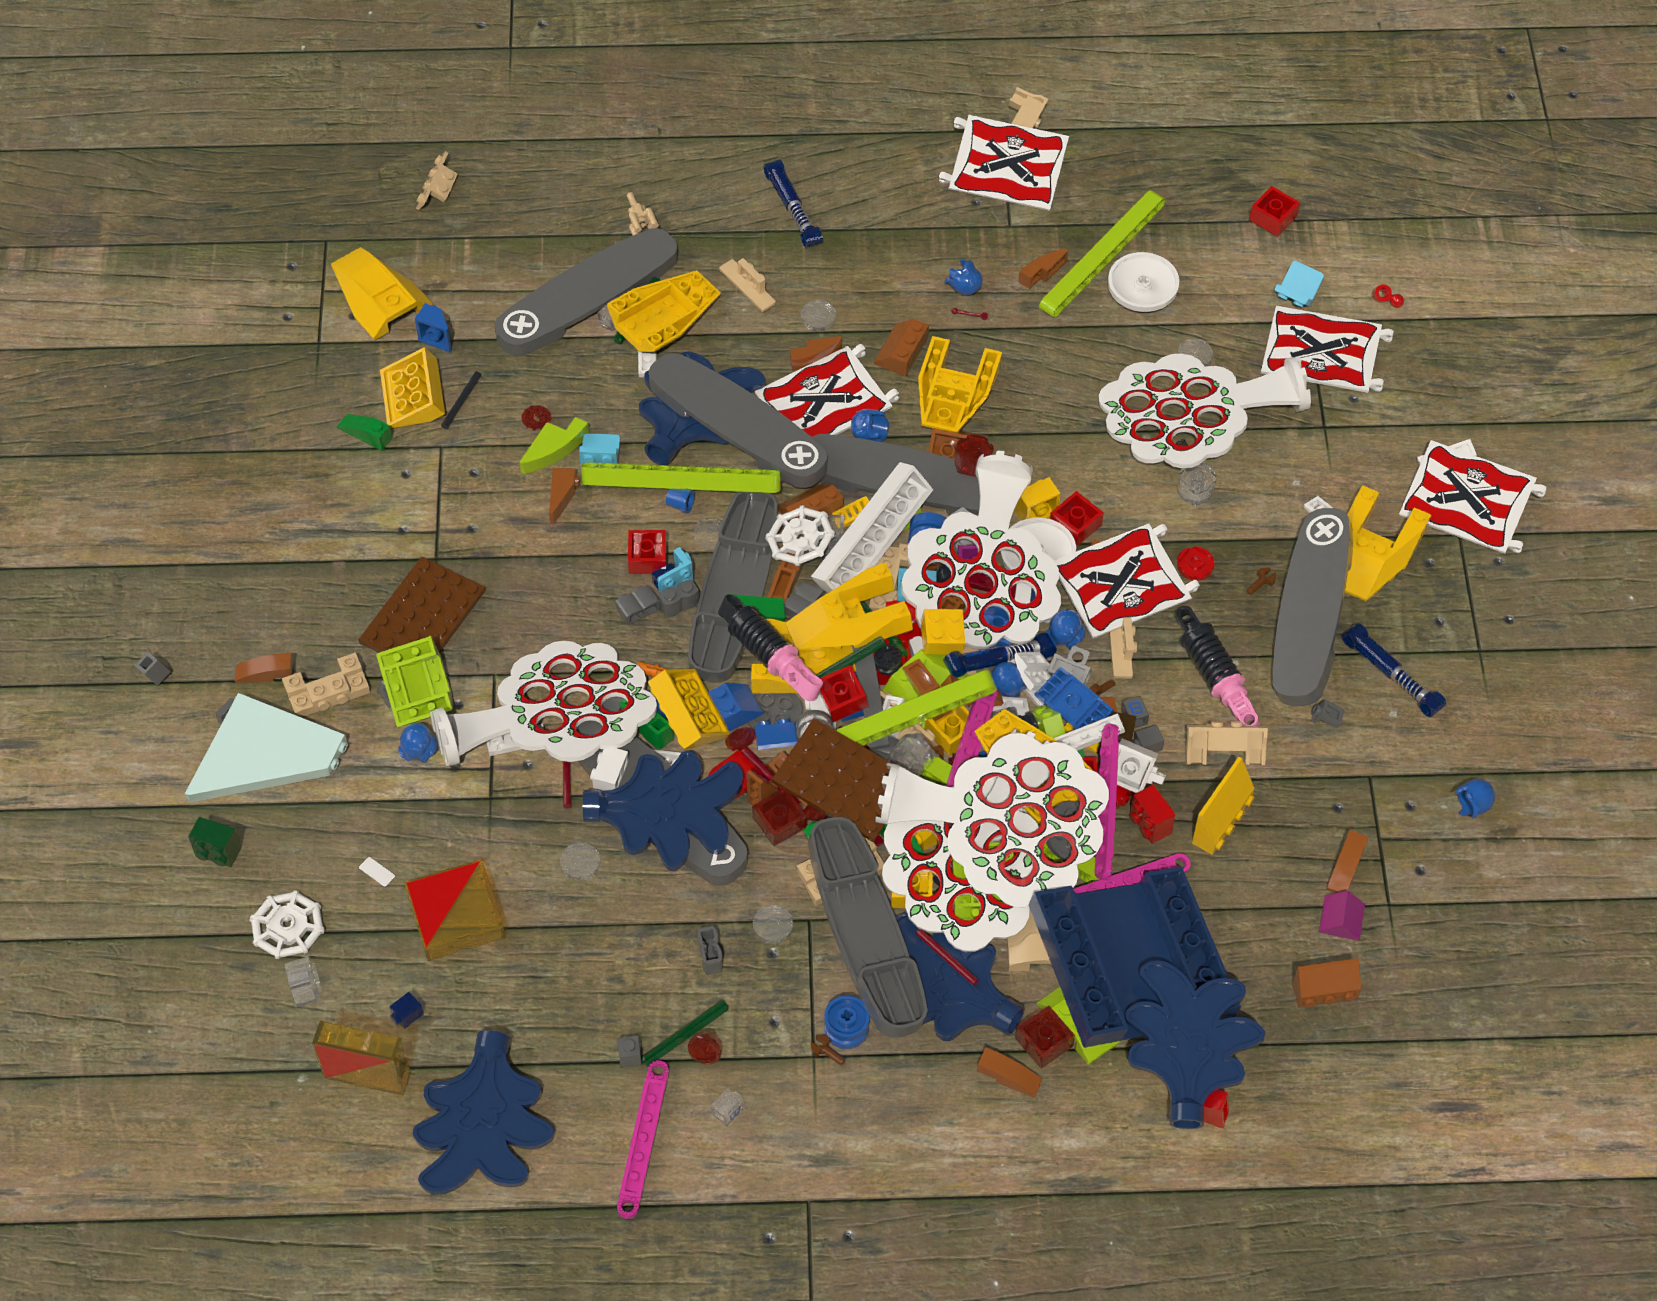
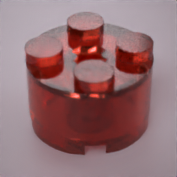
M976 434L967 435V438L964 439L960 438L957 442L954 460L956 471L959 474L976 476L975 471L978 458L983 454V457L993 455L994 447L992 443L990 444L986 437Z

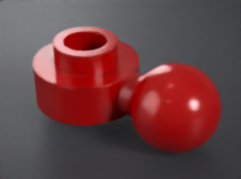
M1386 284L1378 285L1373 290V298L1379 303L1390 301V304L1395 308H1400L1404 304V297L1401 294L1393 295L1391 288ZM1379 291L1384 293L1383 297L1379 295Z

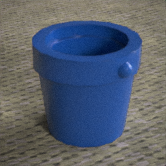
M669 489L666 496V505L681 510V512L689 513L694 504V490Z

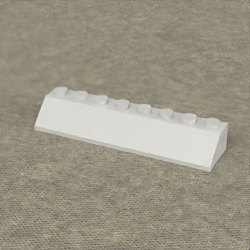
M900 462L812 574L811 577L821 589L829 593L867 568L875 566L933 491L932 487L913 465Z

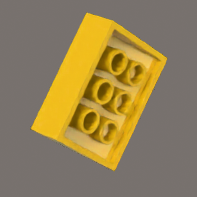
M425 347L380 370L386 419L390 428L431 422L445 415L437 357Z
M695 668L667 669L648 681L652 694L657 698L661 711L665 713L669 726L674 730L678 737V743L683 749L697 748L731 735Z
M1237 758L1198 814L1192 844L1211 855L1214 854L1216 849L1220 850L1225 843V836L1231 835L1235 828L1234 823L1236 820L1240 821L1242 819L1245 807H1250L1255 799L1253 796L1254 786L1242 758Z

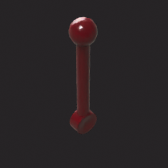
M952 308L951 310L954 315L958 313L981 317L982 320L988 319L986 312L979 314L958 310L957 308Z

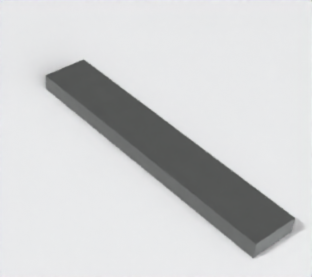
M852 645L853 652L861 647L854 648V646ZM873 653L855 663L858 681L869 704V707L863 709L864 718L883 711ZM888 736L869 743L870 750L890 747Z

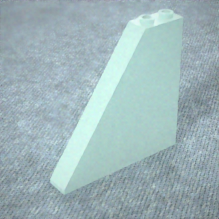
M238 693L188 786L185 796L189 802H196L330 776L332 770H336L338 767L341 753L344 754L347 749L346 737L342 733Z

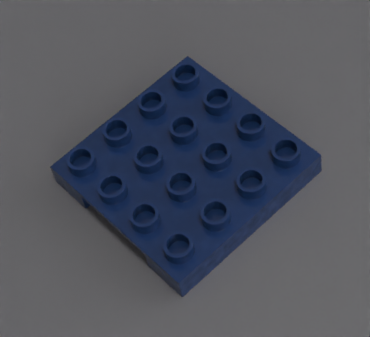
M1182 866L1147 872L1138 884L1075 894L1072 886L1034 892L1028 904L1084 1048L1143 1037L1141 1033L1126 1023L1125 1014L1129 1007L1139 1002L1148 1001L1161 1006L1157 997L1140 978L1141 967L1150 961H1164L1178 968L1188 978L1194 991L1208 981L1229 978ZM1240 1003L1229 1009L1220 1020L1235 1017L1241 1008Z

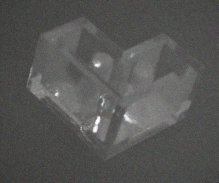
M309 957L284 963L296 1008L321 1001L319 993L322 992L315 963L311 964Z

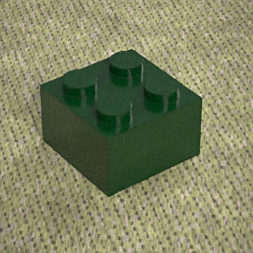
M198 817L188 836L194 854L198 859L203 861L210 860L222 867H232L242 848L235 828L202 817Z

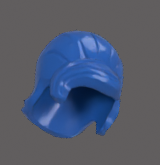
M961 259L960 262L964 266L963 269L955 270L951 268L949 271L950 277L945 279L944 282L945 284H950L956 292L962 295H972L982 286L983 277L971 260L965 261Z
M863 409L856 412L851 421V432L854 437L880 442L885 441L889 429V421L885 417V413L871 409Z
M1070 609L1057 612L1046 631L1047 640L1055 646L1066 645L1068 649L1083 641L1085 638V628L1081 624L1079 615Z
M1003 662L993 669L992 677L997 690L1000 691L1002 696L1019 697L1022 691L1028 689L1021 678L1016 664Z
M412 723L402 731L398 750L400 756L407 761L418 759L421 763H426L427 759L437 751L438 743L424 724Z
M1473 779L1464 785H1460L1455 791V794L1458 793V800L1463 808L1459 812L1461 816L1472 814L1471 817L1476 818L1478 815L1489 811L1495 801L1494 789L1484 779Z

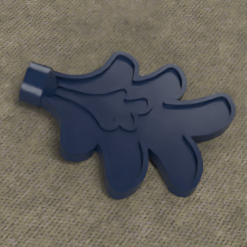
M689 351L681 353V355L714 371L712 364L705 357ZM734 367L718 372L750 393L765 386L764 375L754 368ZM648 370L644 374V383L651 391ZM655 393L653 394L656 397L645 398L639 403V414L655 430V434L645 445L644 450L648 458L658 465H668L680 448L694 441L706 440L720 444H729L728 441L715 434L693 417L680 416Z
M691 751L682 752L666 771H663L662 762L657 757L645 754L638 759L636 770L631 779L621 787L606 791L583 790V821H603L612 825L621 836L624 850L630 855L644 852L651 841L656 847L664 866L669 871H677L685 864L689 855L687 833L697 838L711 854L718 855L725 851L728 843V830L724 818L717 810L727 806L739 794L743 784L742 770L735 762H728L712 775L700 780L702 776L701 763L699 758Z
M907 912L896 917L909 957L917 964L928 1010L923 1024L934 1021V1031L937 1037L943 1041L954 1040L963 1031L976 1025H989L1010 1036L1019 1025L1025 1008L1001 995L994 987L990 974L996 960L995 948L987 945L976 952H963L955 949L947 941L944 933L933 934L932 938L979 980L973 986L916 935L919 928L909 919Z
M1150 961L1141 967L1140 978L1154 993L1161 1006L1153 1002L1144 1001L1136 1003L1127 1009L1125 1014L1126 1023L1148 1040L1139 1041L1131 1047L1128 1055V1064L1132 1068L1154 1074L1166 1085L1171 1097L1170 1125L1179 1129L1201 1128L1204 1126L1203 1105L1207 1098L1217 1090L1238 1086L1244 1080L1245 1071L1243 1065L1239 1060L1231 1056L1261 1044L1264 1041L1265 1031L1258 1023L1245 1017H1230L1220 1020L1229 1009L1243 1001L1246 988L1241 981L1231 978L1214 979L1206 982L1194 991L1188 978L1178 968L1164 961Z
M491 1030L479 1031L476 1037L474 1057L470 1066L454 1079L430 1082L424 1088V1098L427 1105L439 1113L413 1128L414 1140L426 1150H445L435 1162L419 1174V1184L427 1193L433 1195L450 1193L463 1186L477 1169L480 1170L485 1178L496 1185L503 1187L522 1186L528 1180V1170L513 1155L507 1143L521 1149L534 1150L546 1146L554 1139L553 1127L543 1119L530 1114L524 1109L534 1106L539 1101L541 1088L535 1080L517 1074L509 1066L506 1056L508 1054L510 1037L504 1033Z

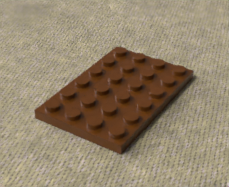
M421 556L358 639L359 644L380 653L432 636L440 653L485 593V587Z
M813 718L772 778V783L831 818L843 817L851 820L856 824L862 836L873 843L886 825L877 823L876 817L881 818L882 809L878 805L879 795H885L882 780L883 776H889L890 769L887 768V763L890 762Z

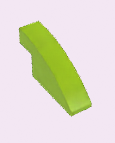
M575 417L567 430L547 422L520 460L521 473L527 474L543 469L570 454L583 442L584 434H589L588 422Z

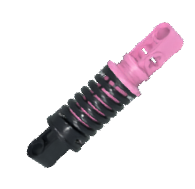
M725 595L718 614L729 623L728 632L736 637L767 668L770 674L774 676L779 675L783 680H786L803 699L815 701L823 682L798 657V649L789 643L759 613L756 607L751 605L745 606L734 595Z
M1189 606L1178 608L1176 617L1185 633L1180 643L1186 649L1198 671H1200L1209 689H1211L1212 696L1222 699L1223 705L1229 706L1238 721L1246 724L1249 720H1254L1253 724H1246V726H1260L1258 716L1246 696L1247 690L1243 687L1245 678L1237 670V666L1233 663L1228 652H1226L1225 647L1222 646L1223 644L1219 637L1215 635L1212 624H1201ZM1184 616H1190L1188 619H1182Z

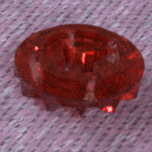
M533 405L523 411L521 419L527 429L532 428L533 431L535 429L542 430L545 424L551 421V415L547 408ZM534 414L539 418L538 422L533 418Z
M748 727L736 729L728 735L725 744L732 752L736 750L741 751V749L753 744V741L756 739L755 732Z

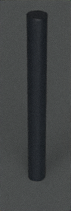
M474 372L442 422V428L447 429L481 377L480 372Z

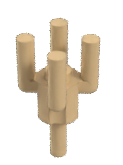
M629 192L627 198L631 208L628 209V213L632 222L629 225L632 236L641 232L643 227L648 229L657 228L659 224L652 209H645L644 205L637 203L634 194Z

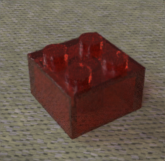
M784 789L752 806L753 819L773 846L801 832L807 826V815L791 793Z
M1047 1006L1016 1028L1015 1039L1042 1069L1074 1046L1075 1035L1054 1010Z

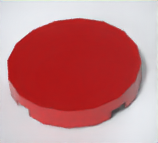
M1202 547L1185 548L1177 558L1179 573L1192 581L1204 580L1214 570L1215 563L1212 554Z

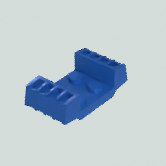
M1061 666L1039 691L1034 694L1043 705L1059 712L1061 718L1075 729L1110 717L1114 712L1098 695Z

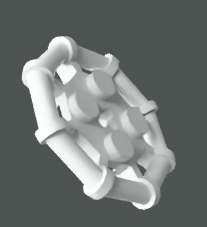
M802 505L793 511L776 516L777 520L770 532L766 534L765 539L769 543L773 553L772 557L775 560H782L795 564V566H800L804 562L822 557L830 540L834 538L835 532L831 528L827 518L828 514L825 511L819 512ZM807 515L816 519L814 521L805 519V517ZM822 524L824 532H819L817 527ZM783 525L785 527L781 534H777ZM798 535H804V537H800L799 539H797ZM820 539H822V541H821V543L819 544V546L816 547L817 544H818V542L820 541ZM776 542H782L784 546L779 549Z
M297 890L291 893L267 896L266 901L254 915H251L249 920L252 923L254 946L260 947L275 956V959L308 953V949L325 930L320 912L321 905L303 896ZM290 901V903H287V906L277 905V903ZM299 902L307 908L302 909L296 903ZM273 907L271 912L266 917H264L265 913L269 910V908ZM311 913L313 914L314 924H309L307 921V916ZM290 920L291 925L289 927H284L283 922H288ZM261 923L266 924L267 931L261 934ZM307 930L312 931L307 939L302 942L301 938ZM271 938L278 942L277 947L269 944L266 940ZM297 942L299 945L283 949L284 944L292 945Z

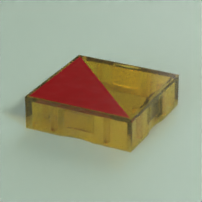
M482 859L404 882L427 962L455 954L465 948L481 946L506 938L504 926Z
M320 1020L312 1044L324 1079L404 1096L411 1071L409 1063L404 1056L405 1049L402 1038L363 1031Z

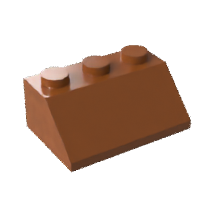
M915 319L895 324L873 364L907 376L928 339L929 324Z
M933 428L929 453L977 466L978 458L983 454V457H985L989 436L965 431L952 432Z
M823 482L779 504L778 511L783 515L804 505L806 508L819 512L825 511L828 514L827 518H829L833 512L843 508V496L834 484ZM807 515L805 517V519L814 521L816 519Z
M1355 958L1298 967L1292 984L1298 1007L1305 1006L1309 1008L1322 1003L1330 1005L1336 1001L1345 1000L1350 1002L1358 998L1361 991L1359 959Z

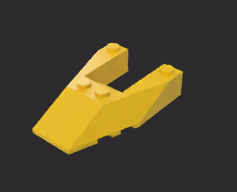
M932 336L918 377L921 425L929 428L959 432L989 396L1000 371L1002 352L985 348L976 375L945 369L944 367L949 355L950 340Z
M1362 485L1347 514L1353 528L1352 566L1347 573L1345 593L1367 601L1384 584L1391 581L1397 573L1406 568L1428 528L1431 514L1413 508L1395 542L1364 529L1377 504L1379 492Z
M886 562L862 571L816 600L785 623L798 652L822 650V647L842 649L841 646L849 645L858 648L879 636L886 639L913 630L911 614L905 601L866 614L860 604L861 601L894 591L892 574Z
M766 619L789 643L795 646L786 627V622ZM852 645L841 646L842 649L822 647V650L798 652V657L816 675L851 654L853 648ZM752 664V694L798 693L779 675L774 676L770 674L763 664ZM853 664L851 667L856 672V666Z

